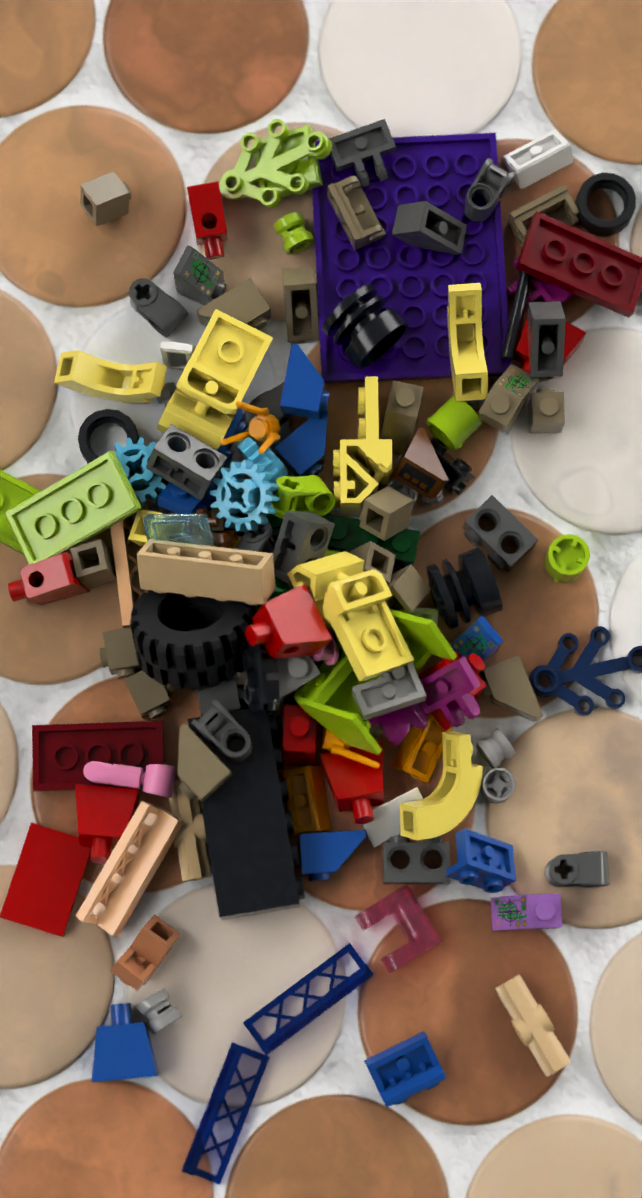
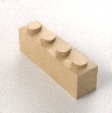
M149 539L137 553L140 589L152 590L159 594L168 592L183 594L186 597L214 598L217 601L245 602L248 605L265 604L275 590L273 553Z

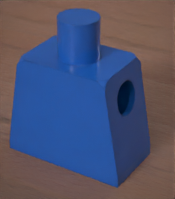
M130 1003L110 1005L112 1025L98 1026L96 1029L92 1082L158 1076V1068L146 1022H131Z

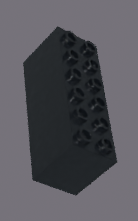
M248 708L229 712L235 721L248 733L252 742L250 756L240 762L229 760L190 723L193 719L198 720L200 717L188 719L189 728L232 774L203 803L201 802L219 918L221 920L300 907L299 900L305 899L302 877L295 878L293 868L300 866L297 845H290L288 834L294 833L291 811L284 812L283 802L289 801L286 779H279L277 772L278 769H283L280 745L273 746L272 742L273 737H278L275 714H268L264 710L249 712ZM234 737L228 742L227 748L231 752H240L245 747L246 742L241 737Z

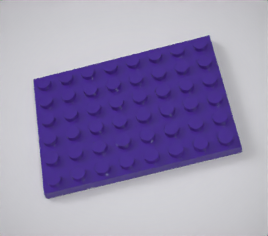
M496 133L392 137L396 145V151L381 156L387 172L386 180L380 181L377 177L372 160L363 163L365 171L369 176V186L362 189L386 236L355 251L327 197L328 185L335 184L351 176L357 177L355 168L352 166L337 172L330 154L326 158L318 160L323 185L312 188L321 377L324 380V384L365 382V377L378 376V382L452 378L447 320L448 285L480 283L482 288V336L488 377L501 376L511 365V361L501 358L509 325L501 203L499 201L491 215L482 222L470 220L464 212L468 190L485 161L490 158L493 160V164L498 166ZM320 140L315 141L316 147L319 145ZM475 199L472 201L476 206L479 207L487 205L481 199ZM427 201L466 224L467 228L461 255L413 247L393 236L392 232L398 205ZM371 284L377 290L376 297L382 296L386 300L380 313L393 308L406 321L408 327L403 336L385 355L369 367L358 370L344 355L350 341L337 346L333 343L334 336H327L322 331V327L328 316L342 300L362 286Z

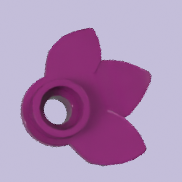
M420 703L368 719L371 727L380 725L385 736L394 745H398L406 737L410 726L425 729L428 723V717Z

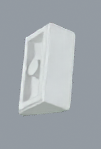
M556 129L502 157L508 170L516 173L514 180L521 189L566 167L574 161L571 145Z
M418 787L373 809L374 820L370 823L362 824L373 848L390 840V837L400 835L399 803L423 799Z

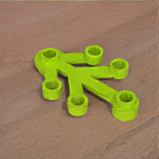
M274 119L268 125L270 137L257 166L250 170L248 168L253 155L261 149L262 142L259 137L251 132L242 136L240 145L243 150L235 168L227 171L221 177L219 182L220 192L229 200H239L247 196L260 201L267 208H275L281 201L280 193L272 187L261 189L252 185V183L265 179L289 188L296 195L304 194L309 186L304 176L299 173L289 175L279 170L309 155L317 160L326 158L332 150L331 140L320 131L312 132L306 137L305 143L275 157L282 140L289 134V127L281 119ZM278 126H282L281 132L275 134V129ZM255 139L254 145L248 148V142ZM320 139L319 145L312 148L313 143ZM237 179L236 185L230 188L231 183ZM302 180L301 186L294 189L295 182ZM274 193V198L267 202V196Z

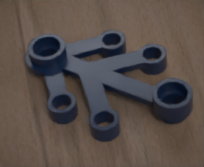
M598 626L591 631L589 635L590 641L573 668L559 671L567 655L573 653L578 647L577 637L571 633H566L559 639L558 649L548 665L536 667L529 676V682L535 695L543 698L555 695L573 706L575 713L579 716H587L593 711V700L588 696L577 695L563 684L577 682L604 699L605 704L610 709H619L625 703V694L619 689L610 688L594 677L629 669L634 673H642V666H636L633 663L634 656L642 657V646L631 649L626 657L591 664L599 649L606 645L610 639L609 631L605 627ZM602 632L605 635V641L597 642L594 639V633ZM566 638L571 639L574 642V647L566 649L563 646V640ZM542 676L548 677L550 686L542 687L539 684V678ZM613 693L618 694L621 699L620 704H612L609 696ZM584 700L588 702L589 710L586 712L581 711L578 708L579 701Z

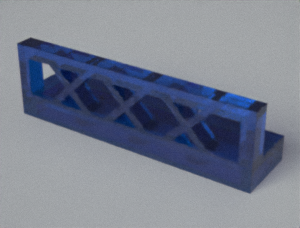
M349 943L244 1021L243 1024L264 1054L268 1055L374 974ZM349 953L360 969L349 977L335 975L337 960ZM333 964L332 974L321 973ZM316 976L331 978L329 992L322 997L308 995L310 981ZM334 978L344 980L333 988ZM306 984L305 994L295 993ZM289 996L304 998L302 1012L296 1017L282 1015L283 1002ZM308 998L317 1000L306 1008ZM279 1004L278 1014L268 1013ZM262 1016L277 1017L275 1032L264 1040L253 1026V1023ZM281 1018L290 1020L280 1028Z
M232 1042L182 1167V1172L192 1176L197 1175L220 1185L268 1064L269 1056ZM242 1054L261 1060L257 1073L243 1080L238 1068ZM236 1072L239 1082L231 1085ZM254 1079L248 1092L245 1083ZM241 1085L246 1095L245 1104L240 1108L230 1111L225 1099L227 1092ZM222 1105H224L227 1113L218 1117ZM241 1111L236 1124L232 1115ZM229 1117L234 1129L232 1137L218 1143L213 1132L216 1122ZM211 1136L214 1145L209 1148H206L209 1138ZM225 1144H228L226 1152L223 1156L220 1147ZM214 1149L217 1150L221 1160L217 1175L198 1168L203 1154Z

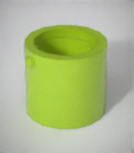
M453 395L431 417L427 418L426 424L431 433L441 440L448 449L456 451L482 425V421L467 402L456 401L455 395Z
M572 534L561 535L554 539L544 559L545 569L549 576L555 582L560 581L563 583L572 582L579 578L589 563V547L583 539Z

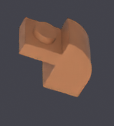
M154 915L140 930L128 950L116 961L111 972L118 976L124 984L138 991L142 985L148 982L161 965L181 933Z

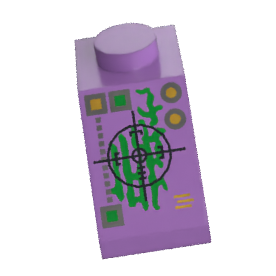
M560 893L491 897L492 931L561 928Z

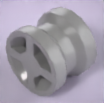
M499 729L492 731L491 737L487 740H480L476 743L477 749L492 769L498 768L503 759H510L516 755L512 745Z

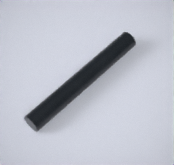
M520 271L501 356L506 361L514 360L532 275Z

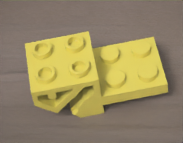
M215 309L176 385L175 392L161 416L157 430L165 433L172 424L218 451L221 445L220 441L224 439L238 410L235 403L237 401L242 402L273 337Z
M378 376L365 377L364 387H358V415H364V418H359L358 439L340 440L339 450H333V477H339V481H334L333 495L336 498L334 508H340V516L360 517L364 499L378 492L379 482L381 484H388L391 479L392 439H379Z
M347 551L297 565L287 573L293 587L296 588L306 584L327 629L333 627L359 682L406 666L414 661L385 602L393 595L382 573L374 569L363 572L364 560Z

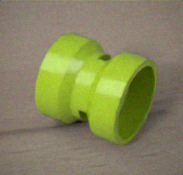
M301 212L287 214L273 225L277 235L281 236L284 240L283 247L287 255L300 253L315 242L311 232L306 230L304 226L305 219Z

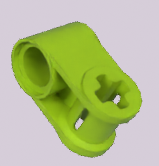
M317 475L282 476L276 480V484L279 487L277 488L276 496L279 497V501L272 502L271 507L276 510V513L273 515L284 519L286 511L313 512L319 516H325L334 508L336 498Z

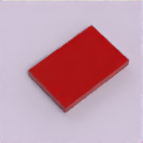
M31 822L0 918L64 937L90 858L91 847L81 846L79 838Z

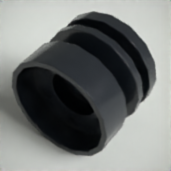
M371 284L362 286L342 300L328 316L322 327V331L327 336H334L333 343L340 346L350 341L344 355L358 370L369 367L385 355L403 336L408 327L406 321L393 308L380 313L386 300L382 296L376 297L377 290Z
M479 547L458 555L460 570L455 571L447 559L441 562L444 576H442L435 563L426 567L429 579L428 586L431 588V598L438 614L441 615L450 630L459 626L456 612L459 613L465 624L471 622L469 609L471 606H474L476 612L483 617L503 610L500 593L492 570Z

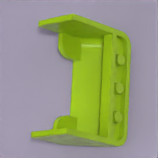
M389 609L412 654L415 670L423 667L431 654L455 660L457 654L433 620ZM338 639L335 642L339 650L337 662L332 666H328L321 660L316 665L321 674L299 687L295 692V700L306 713L345 744L379 755L382 749L369 733L371 727L369 720H362L352 695V687L381 677L377 675L359 682Z

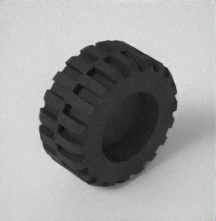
M148 590V593L144 592L133 607L130 620L139 666L143 668V671L149 677L155 678V681L165 686L171 684L173 688L183 690V687H190L191 690H201L202 686L208 685L211 688L219 686V682L223 680L228 682L234 679L237 672L242 673L244 671L242 656L243 652L246 651L245 645L249 644L246 639L245 630L247 626L254 625L255 605L231 600L217 601L214 598L200 596L186 597L183 594L168 592L159 594L152 590ZM204 628V629H201V630L189 631V630H193V629Z

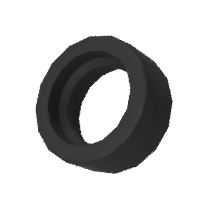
M602 172L591 176L582 184L577 194L575 204L579 213L576 216L586 231L597 236H611L621 232L628 226L636 208V195L633 187L625 178L614 173ZM602 188L616 192L624 202L621 215L611 221L600 220L594 217L587 207V199L594 190Z
M104 409L95 411L84 420L79 429L78 443L81 454L87 463L100 457L92 450L90 439L94 430L102 424L113 423L119 425L124 429L127 438H130L133 444L138 443L137 428L129 416L119 410Z

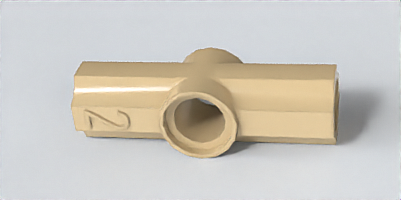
M179 780L174 782L172 798H169V804L172 814L184 822L174 839V846L178 849L182 880L187 882L211 877V870L205 844L207 837L203 813H200L198 798L196 797L191 801L178 787L182 783Z
M520 974L496 987L497 995L512 1018V1026L525 1047H529L544 1075L548 1077L570 1064L569 1056L553 1032L555 1029L543 1007L540 1004L537 1005Z

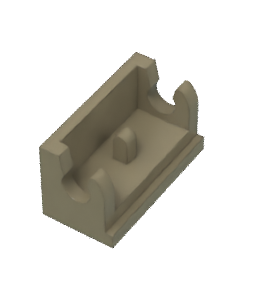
M351 176L335 184L328 185L327 197L354 251L386 236L356 176Z
M565 184L510 213L507 224L521 247L523 246L531 218L536 211L572 227L579 223L576 216L579 210L567 191L568 189Z

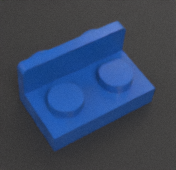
M465 828L455 833L458 863L446 869V877L457 880L463 885L478 887L487 893H498L504 887L516 881L513 845Z

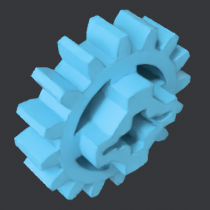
M142 437L139 438L137 444H133L130 438H126V446L122 447L117 442L114 444L115 453L133 490L144 489L134 491L143 508L146 505L145 499L150 498L154 503L157 502L156 492L161 493L166 488L162 482L167 483L169 481L159 475L155 476L152 471L146 468L156 443L151 442L147 447L144 445ZM138 469H141L142 475L136 473L134 476L130 475V470L136 472Z
M247 437L236 446L246 461H253V464L264 465L263 472L273 473V477L269 481L271 484H276V480L279 477L288 474L283 463L270 448L263 454H260L258 452L259 446L250 437ZM277 489L273 491V495L275 496L277 493Z
M243 460L242 463L231 462V469H220L223 478H214L213 482L218 485L217 490L210 491V495L216 496L217 501L211 504V508H218L220 510L216 517L219 520H226V528H235L236 531L246 532L247 529L256 531L258 530V524L267 525L269 521L266 515L276 513V510L271 507L272 502L279 501V497L273 496V491L279 488L278 484H271L269 482L273 477V473L263 472L264 465L253 464V461ZM247 474L250 475L252 478L242 479L240 476ZM237 514H248V517L241 518Z

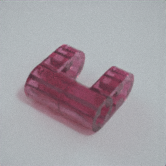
M408 884L355 916L356 921L364 931L392 914L406 937L408 943L381 959L389 974L442 942L441 937Z

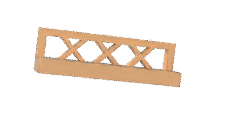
M146 500V505H145V507L142 508V510H148V511H149L148 501H147V500ZM123 519L110 528L123 628L131 627L132 609L137 604V600L134 602L133 591L139 596L143 593L132 585L131 578L138 571V563L128 553V547L132 541L127 540L126 530L130 532L131 527L125 524ZM129 560L136 565L132 571L130 570Z
M141 801L75 917L82 922L96 924L110 935L119 937L184 822L161 806Z

